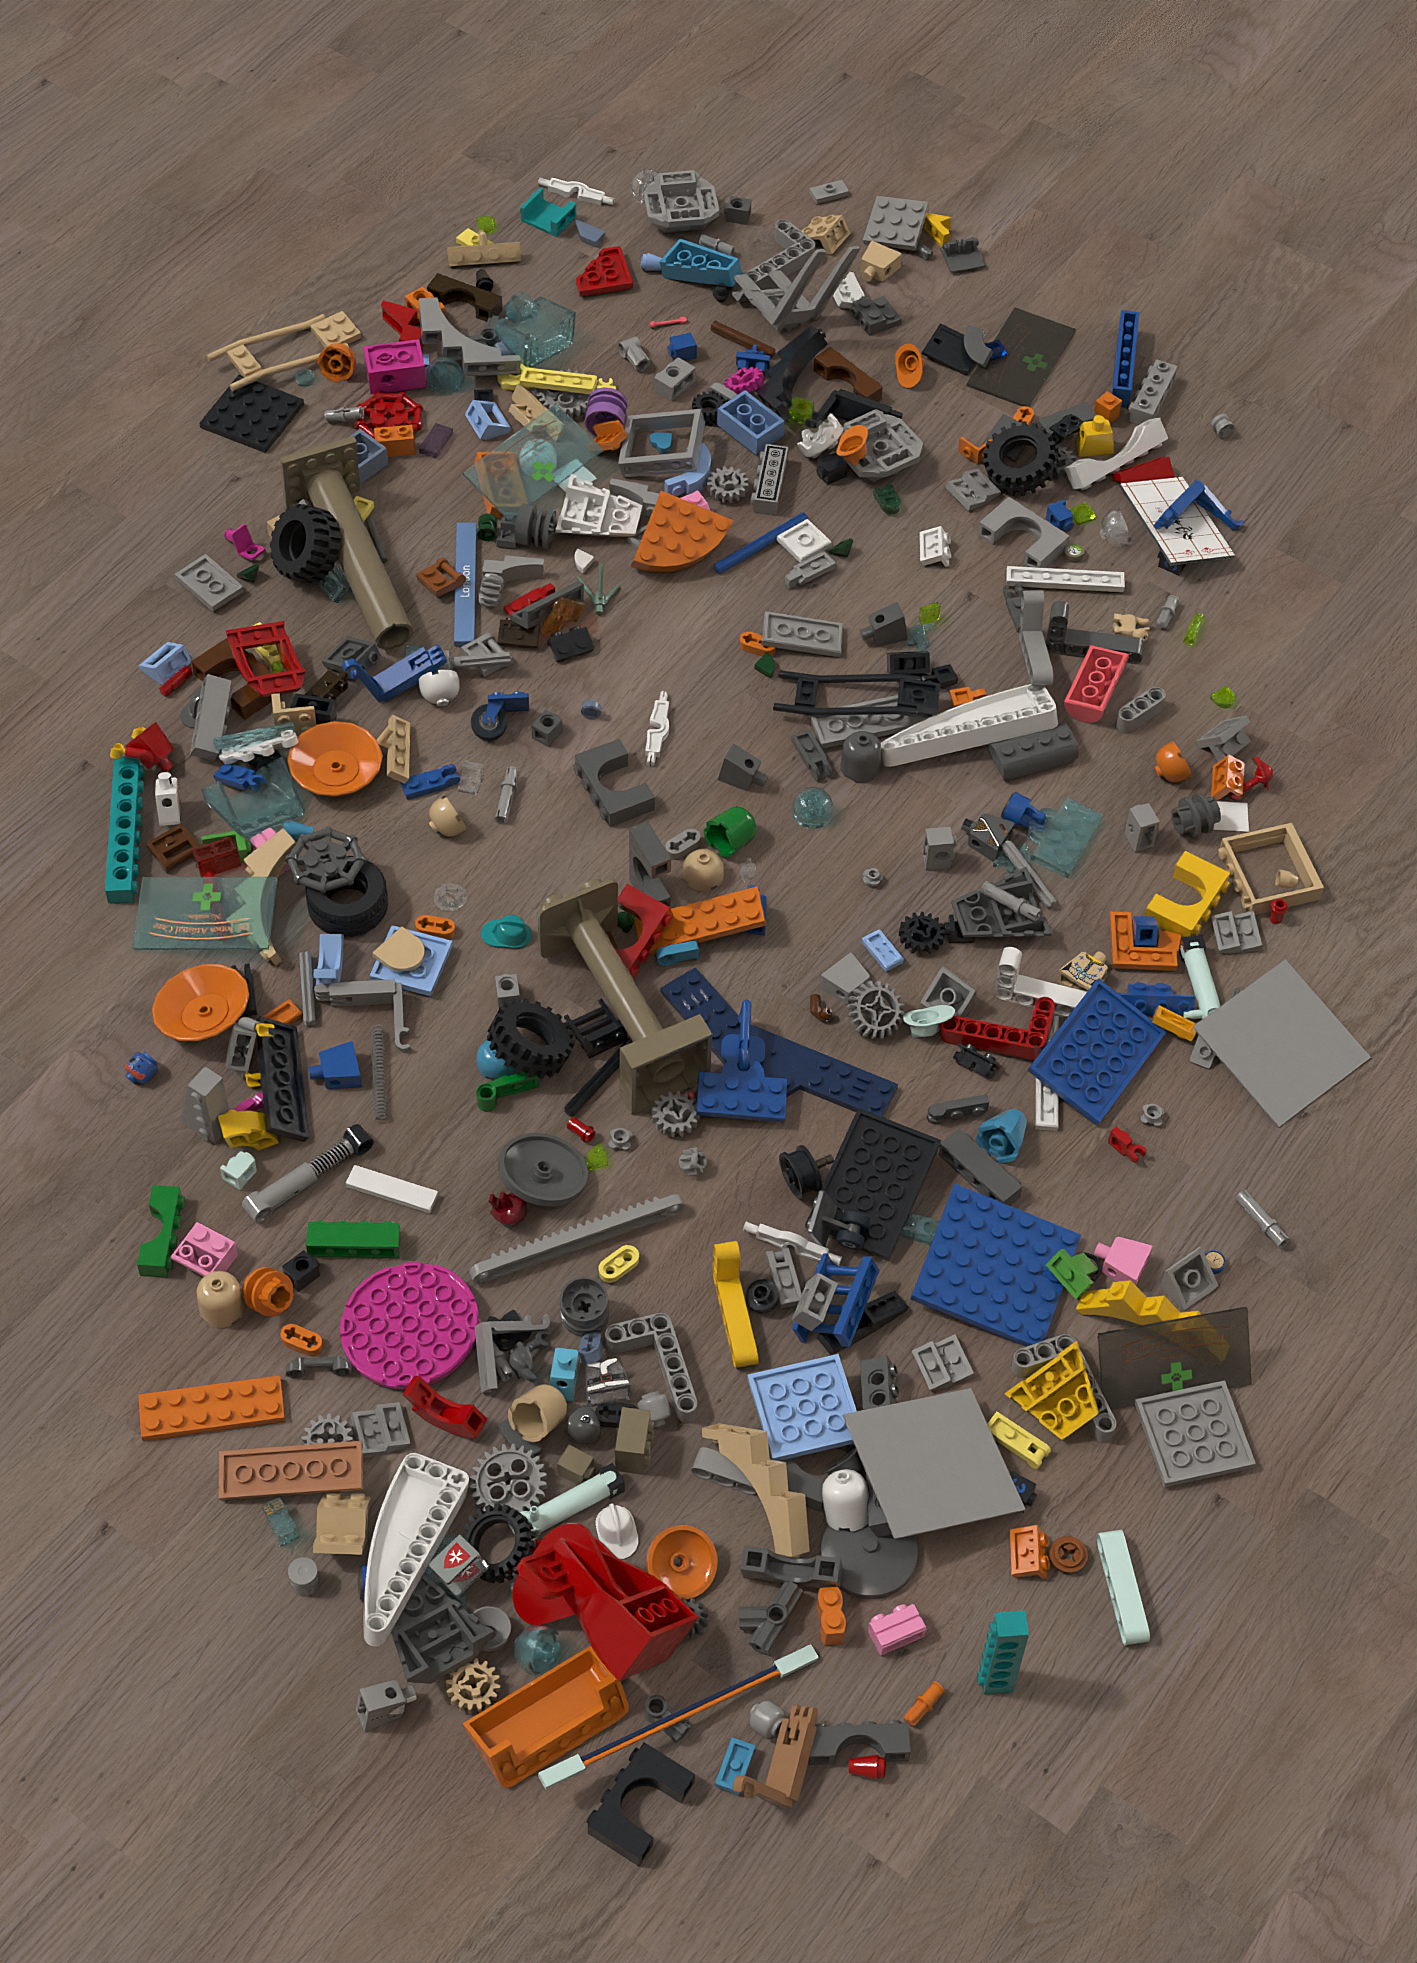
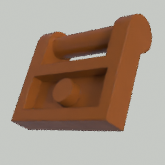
M443 557L439 558L436 564L416 573L417 580L437 598L463 585L466 581L465 575L452 568ZM445 571V572H446L447 574H449L453 579L448 580V579H447L442 573H440V572Z

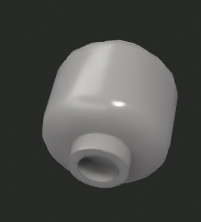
M660 1391L642 1395V1399L638 1402V1409L651 1411V1420H655L654 1427L666 1424L665 1419L671 1416L667 1396L660 1394Z
M766 1700L760 1704H755L749 1713L751 1716L750 1726L753 1730L767 1739L778 1737L782 1720L786 1718V1714L781 1708Z

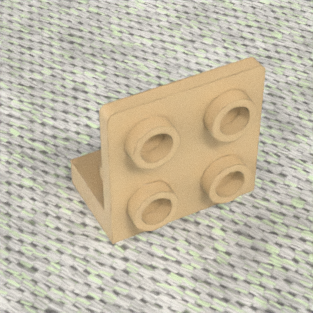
M842 215L817 216L802 230L812 240L820 239L826 254H833L851 234Z
M280 693L271 694L276 738L281 737V733L286 730H292L299 737L301 733L316 725L314 706L286 709L285 701H280Z

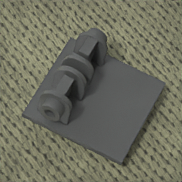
M971 237L965 240L961 239L960 242L959 240L945 242L940 247L951 273L986 266L977 248L979 245L978 238Z

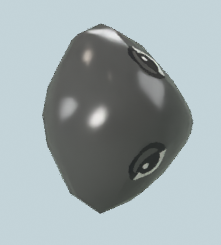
M581 1406L570 1416L566 1417L567 1428H564V1432L570 1435L577 1443L589 1445L595 1444L599 1440L601 1435L600 1422L590 1406Z

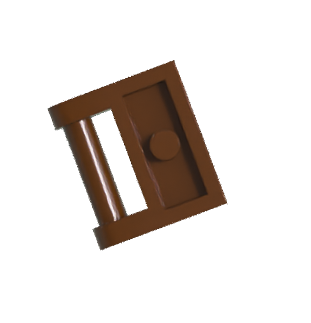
M182 823L146 842L148 850L159 862L164 872L172 870L173 866L193 855L197 856L203 853L199 843ZM187 845L190 846V848L168 860L165 858Z

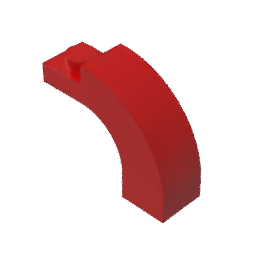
M413 1376L403 1393V1396L413 1405L411 1410L433 1426L456 1436L477 1438L488 1419L474 1405L458 1404L444 1398L420 1376Z

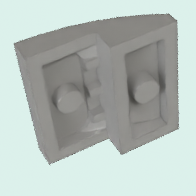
M979 469L966 471L963 473L962 478L947 481L945 486L968 511L989 503L1001 494V491Z
M1232 911L1211 916L1219 953L1234 954L1263 950L1254 911L1232 915Z
M955 1334L935 1344L931 1341L912 1350L930 1391L944 1389L975 1377Z
M400 1402L379 1404L375 1410L352 1412L350 1418L356 1441L363 1442V1458L394 1452L410 1446L411 1443Z

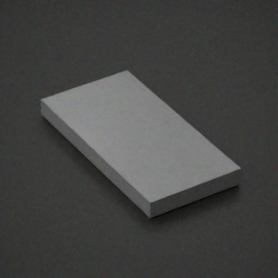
M765 611L762 646L840 657L843 623Z

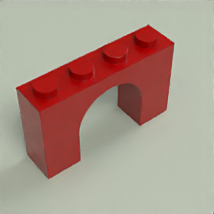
M626 884L618 896V907L638 918L643 924V931L640 939L634 945L625 949H616L632 978L635 979L639 966L648 959L650 949L659 942L664 927L670 925L673 913L669 906Z

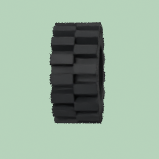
M705 391L702 392V395L699 393L697 397L693 398L692 410L701 409L705 426L706 423L709 426H712V423L717 425L718 408L725 404L726 401L722 395L718 396L716 392L712 394V391H709V394H706ZM711 407V408H714V409H713V410H705V409H703V408Z

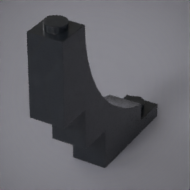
M812 325L777 352L781 360L766 371L771 379L756 390L764 405L785 422L792 418L788 411L793 406L792 391L795 382L806 365L828 345L824 339L826 335L822 329H817Z

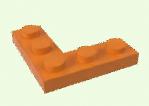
M1110 911L1112 969L1177 970L1176 948L1134 947L1132 912Z

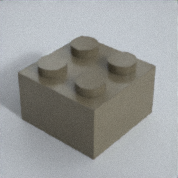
M622 1407L615 1447V1467L619 1472L644 1475L645 1466L650 1465V1449L654 1440L655 1420H651V1411Z

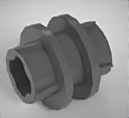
M1197 793L1192 796V799L1188 797L1181 798L1178 807L1172 809L1171 818L1177 833H1187L1190 837L1195 838L1200 835L1201 831L1205 834L1211 833L1214 824L1219 823L1221 820V812L1215 798H1206L1203 794Z

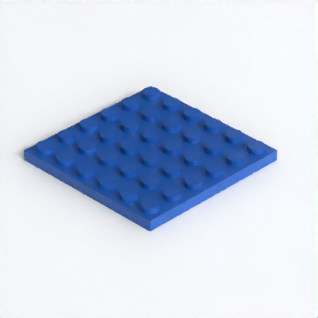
M954 1183L910 1299L1026 1347L1045 1340L1063 1289V1284L1048 1269L1046 1264L1061 1249H1065L1073 1257L1081 1234Z

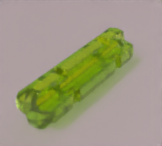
M1199 612L1194 614L1184 637L1185 644L1190 646L1194 644L1195 638H1197L1201 625L1204 622V614Z

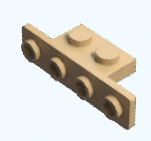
M517 384L512 395V400L516 404H511L509 412L528 432L545 431L555 442L559 441L562 433L556 434L563 432L565 426L524 386ZM550 422H553V423H551V424H549V425H547V426H545V427H543V428L537 430L538 428H540V427H542V426H544V425H546V424H548V423H550Z

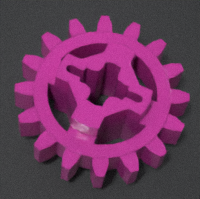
M751 367L748 370L742 368L737 373L731 374V378H726L724 385L737 395L744 390L750 394L753 390H757L758 386L763 385L762 382L765 381L762 370H759L758 367L755 369Z

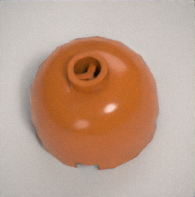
M332 343L326 346L318 358V365H320L322 375L334 382L349 379L355 371L357 363L352 349L342 343Z
M1173 741L1165 744L1156 753L1155 760L1157 766L1154 769L1159 778L1164 777L1167 781L1176 783L1191 777L1192 772L1185 758L1181 756V751Z

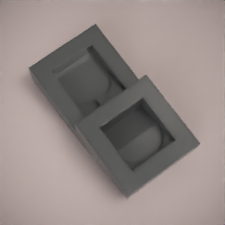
M504 512L501 520V529L497 538V547L516 549L515 526L518 514Z

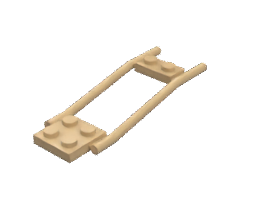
M343 311L328 318L321 314L306 322L238 340L206 355V357L211 362L227 354L230 361L244 377L229 385L233 392L266 376L318 362L320 353L262 370L259 363L245 346L311 328L313 334L324 347L332 343H342L349 347L348 344L361 339V332Z

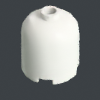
M849 1469L838 1470L830 1474L823 1483L822 1489L826 1522L837 1531L840 1530L839 1528H850V1531H856L865 1527L869 1523V1492L864 1477L856 1471Z

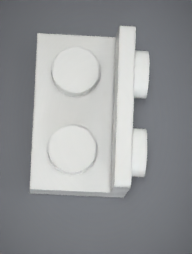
M942 526L920 532V562L923 566L942 561L945 567L949 566V559L951 558L949 544H951L949 533H945Z

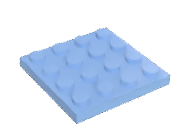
M839 1354L747 1375L762 1430L768 1433L769 1453L772 1460L781 1461L854 1444L842 1415L856 1412L857 1410Z

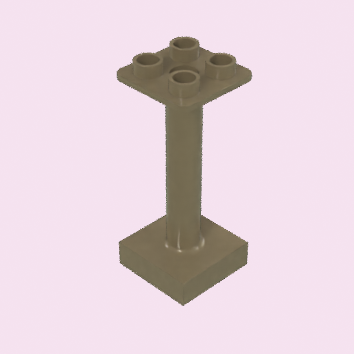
M592 879L586 882L580 888V891L565 897L553 895L547 898L541 904L537 913L538 951L541 957L547 958L576 946L633 1042L620 1048L619 1095L631 1115L653 1106L655 1100L660 1101V1095L668 1097V1092L670 1091L673 1095H676L677 1091H680L681 1094L697 1087L699 1071L710 1072L713 1034L700 1014L666 1029H663L605 933L614 930L618 924V884L615 879L604 881Z

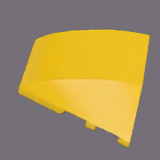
M1077 1341L1060 1352L1056 1358L1026 1380L1021 1381L1004 1393L1019 1403L1022 1409L1035 1416L1043 1426L1061 1440L1099 1414Z

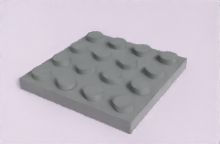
M1225 1380L1135 1400L1134 1404L1164 1487L1255 1467L1254 1457Z

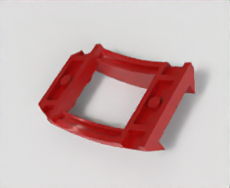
M284 621L226 630L233 657L243 678L262 697H269L271 694L280 693L281 695L297 692L301 689L306 670L302 668L295 655L289 636L284 628ZM276 644L286 671L254 676L243 650Z

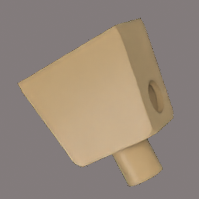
M871 241L861 260L860 271L862 278L867 282L871 281L872 278L880 282L886 280L901 267L902 253Z

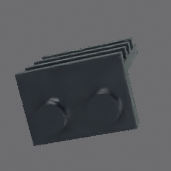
M602 998L598 1000L600 1008L574 1020H571L568 1014L564 1016L565 1021L570 1025L569 1029L573 1031L576 1040H579L582 1049H585L589 1059L627 1040V1032L620 1020L615 1019ZM604 1014L607 1015V1017L579 1030L576 1028Z

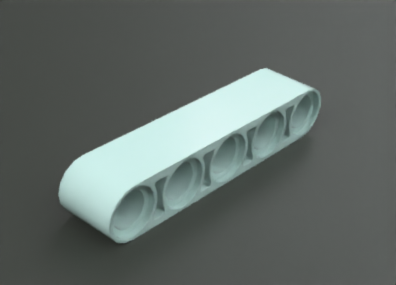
M1122 1530L1097 1533L1098 1550L1122 1642L1124 1645L1149 1642V1627L1124 1533Z

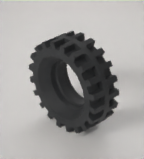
M1022 421L1021 426L1011 423V428L1006 429L1004 426L1001 428L1002 432L1000 434L994 433L992 435L993 441H987L986 443L988 450H983L985 458L983 463L989 480L996 487L999 486L1001 493H1005L1008 490L1010 496H1014L1016 492H1020L1021 496H1025L1026 491L1031 490L1032 494L1036 493L1035 488L1040 486L1043 489L1046 487V480H1053L1052 472L1057 473L1059 458L1050 432L1047 434L1046 428L1042 426L1038 429L1037 423H1032L1031 426H1028L1026 421ZM1028 445L1036 448V458L1025 467L1010 468L1003 463L1007 452L1017 446Z
M517 998L513 999L512 1003L509 1001L505 1002L499 1008L488 1028L487 1041H491L489 1045L490 1050H496L495 1057L497 1059L502 1058L507 1068L511 1065L516 1068L515 1072L518 1074L522 1071L527 1074V1077L532 1078L535 1074L539 1079H543L545 1075L550 1078L553 1077L555 1072L557 1074L560 1072L573 1050L575 1040H572L574 1033L573 1031H568L570 1025L568 1022L563 1023L561 1021L562 1016L559 1013L555 1015L551 1012V1007L544 1008L541 1006V1002L538 1001L532 1004L529 999L525 998L523 1002H520ZM517 1027L536 1033L547 1045H540L529 1041L521 1035Z

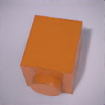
M1107 391L1095 401L1094 412L1096 415H1101L1109 420L1111 424L1120 415L1122 400Z

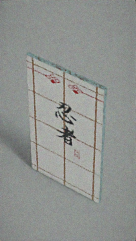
M1183 477L1120 484L1121 490L1170 566L1234 558L1235 554L1204 508L1195 503L1196 501L1168 529L1164 526L1159 530L1154 527L1155 522L1189 487Z

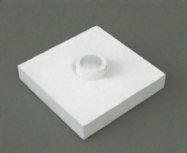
M808 519L777 536V541L800 563L832 546V542Z

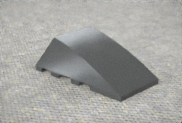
M1027 866L1020 869V872L1014 875L1004 876L1003 880L997 883L991 882V884L1019 899H1026L1027 903L1037 908L1032 894L1033 882ZM974 890L951 901L963 937L1052 936L1046 917L1040 916L1034 922L1022 914L1017 915L1013 909L981 894L980 890Z
M423 1574L395 1623L391 1634L407 1682L432 1684L473 1661L492 1638L494 1631L490 1627H485L481 1624L474 1614H469L465 1611L458 1601L449 1598L442 1588Z

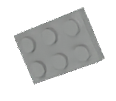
M206 554L175 573L176 580L213 612L244 592L243 586Z

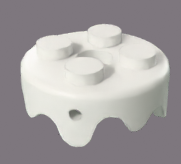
M829 414L827 417L829 422H822L816 433L811 432L809 429L802 431L803 442L800 441L797 444L805 457L816 458L827 448L832 449L838 444L837 440L843 433V427L832 414Z

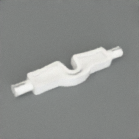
M539 178L538 185L548 187V191L564 197H570L574 192H578V200L599 206L602 203L613 206L615 198L605 196V192L591 189L581 182H566L556 178H551V180Z
M664 691L660 692L659 700L655 701L650 717V725L660 729H649L647 731L645 752L646 756H648L646 765L649 767L650 763L651 767H653L656 757H660L662 742L669 734V720L667 718L669 711L667 698L669 694L666 691L665 693Z
M747 1221L743 1227V1231L755 1234L757 1239L776 1247L786 1248L787 1245H792L795 1247L796 1254L820 1262L823 1253H826L834 1264L840 1265L842 1256L832 1254L828 1248L812 1243L798 1234L780 1231L764 1224L757 1226Z

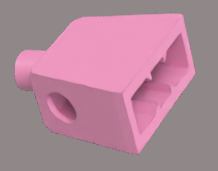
M1116 1237L1112 1247L1098 1243L1094 1255L1105 1260L1102 1269L1105 1275L1117 1282L1131 1280L1137 1285L1150 1257L1152 1246Z

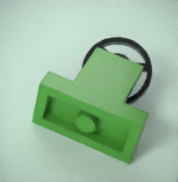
M1065 1249L1059 1250L1046 1264L1048 1269L1075 1299L1080 1298L1088 1290L1094 1281L1098 1279L1102 1270L1100 1261L1093 1254L1082 1252L1071 1257ZM1089 1258L1093 1259L1096 1262L1098 1268L1093 1264V1262ZM1090 1274H1097V1276L1092 1279L1088 1277V1275Z

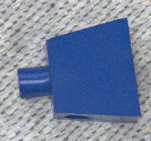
M353 1041L321 1051L319 1053L321 1065L308 1067L310 1080L323 1077L326 1089L362 1087Z

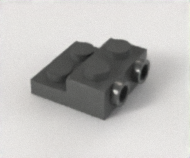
M867 296L852 302L851 314L858 320L861 328L865 329L869 336L902 323V318L884 296L874 300Z
M347 636L322 660L324 667L337 670L340 674L342 672L347 673L348 679L356 681L358 677L352 679L350 671L355 668L352 667L349 670H344L342 663L348 659H355L367 671L370 666L378 663L381 655L375 643Z

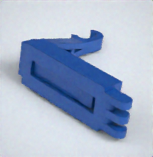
M1195 480L1155 522L1154 527L1158 530L1163 526L1168 529L1194 501L1222 520L1232 530H1238L1243 525L1244 520L1239 522L1233 520L1230 517L1232 511L1226 510L1200 480Z
M435 645L429 650H426L424 647L420 648L374 677L355 659L344 661L342 666L344 670L354 667L355 669L350 671L352 679L358 677L378 702L383 699L387 702L419 683V678L428 672H432V674L437 672L439 667L447 663V659L444 657L441 646Z

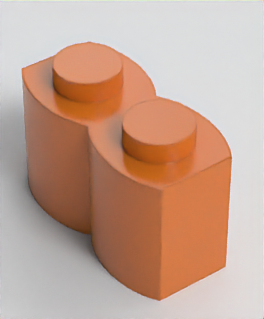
M837 1586L820 1588L818 1593L817 1615L821 1621L820 1638L825 1646L842 1644L844 1640L846 1620L841 1611L842 1594Z

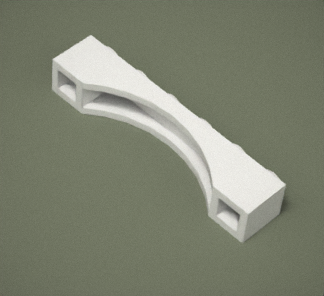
M1149 419L1135 427L1127 445L1113 458L1106 461L1082 459L1065 467L1064 469L1072 488L1088 489L1094 481L1104 480L1106 474L1115 473L1120 470V466L1133 463L1134 458L1137 456L1147 455L1149 449H1156L1162 446V442L1167 440L1168 436L1161 419Z

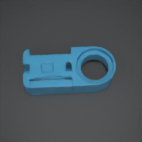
M689 941L660 947L656 950L655 955L659 965L668 966L677 964L680 961L695 958L698 960L699 947L697 941Z

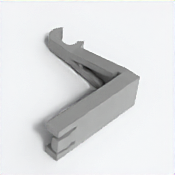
M547 1313L541 1318L543 1321L542 1325H533L531 1323V1316L526 1315L523 1321L481 1322L474 1326L481 1393L492 1392L491 1389L498 1388L492 1335L544 1330L550 1324V1318Z

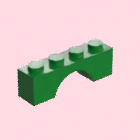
M152 1185L149 1208L151 1215L163 1223V1228L155 1239L140 1246L137 1262L140 1276L167 1278L169 1269H173L174 1260L171 1259L173 1249L177 1248L178 1243L176 1230L181 1227L180 1209H184L185 1196H182L180 1187Z

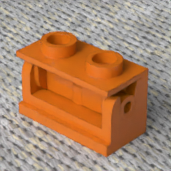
M412 425L374 428L375 440L387 448L388 457L415 455Z

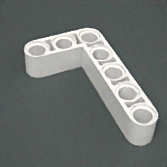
M1014 947L1004 948L994 987V995L997 998L1034 1008L1037 999L1049 997L1055 1003L1054 1013L1068 1017L1087 993L1019 975L1022 958L1021 951Z

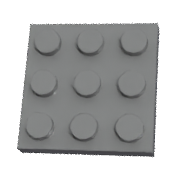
M877 196L864 234L863 243L869 245L871 241H874L886 247L916 251L929 209V203Z

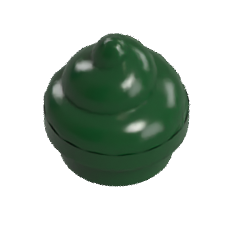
M625 911L619 912L617 927L622 929L623 932L628 933L636 919Z

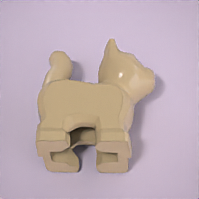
M1114 614L1113 634L1138 637L1146 642L1150 628L1136 629V625L1146 626L1150 621L1147 618L1142 619L1131 614Z

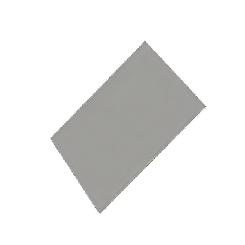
M1286 959L1193 1026L1194 1030L1278 1128L1371 1058Z
M971 1388L842 1415L894 1539L1026 1510Z

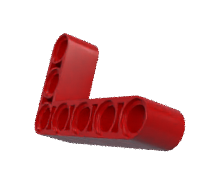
M1049 997L1037 999L1028 1030L953 1016L951 1019L940 1023V1037L949 1044L958 1045L960 1043L965 1046L968 1043L980 1050L1035 1060L1048 1044L1054 1021L1055 1003Z

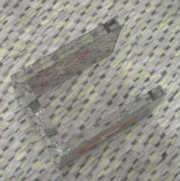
M458 1535L429 1563L430 1568L438 1575L439 1580L456 1597H459L489 1568L481 1555L461 1535Z

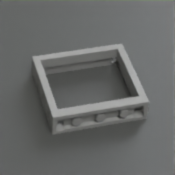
M701 409L629 415L625 427L628 437L622 442L618 462L623 478L697 471L705 428V420ZM692 427L688 452L631 457L636 432Z

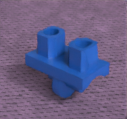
M753 345L752 350L745 349V352L736 353V365H738V370L758 367L765 376L767 369H770V356L764 355V351H758L757 345Z

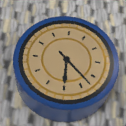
M1215 1250L1206 1252L1205 1256L1213 1274L1222 1272L1226 1263L1224 1255Z

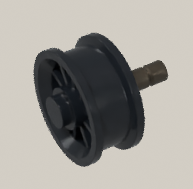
M804 1145L797 1146L794 1152L789 1154L783 1152L779 1155V1164L783 1177L793 1195L798 1199L804 1198L805 1193L811 1190L818 1192L822 1189L819 1169L834 1162L831 1154L815 1161Z

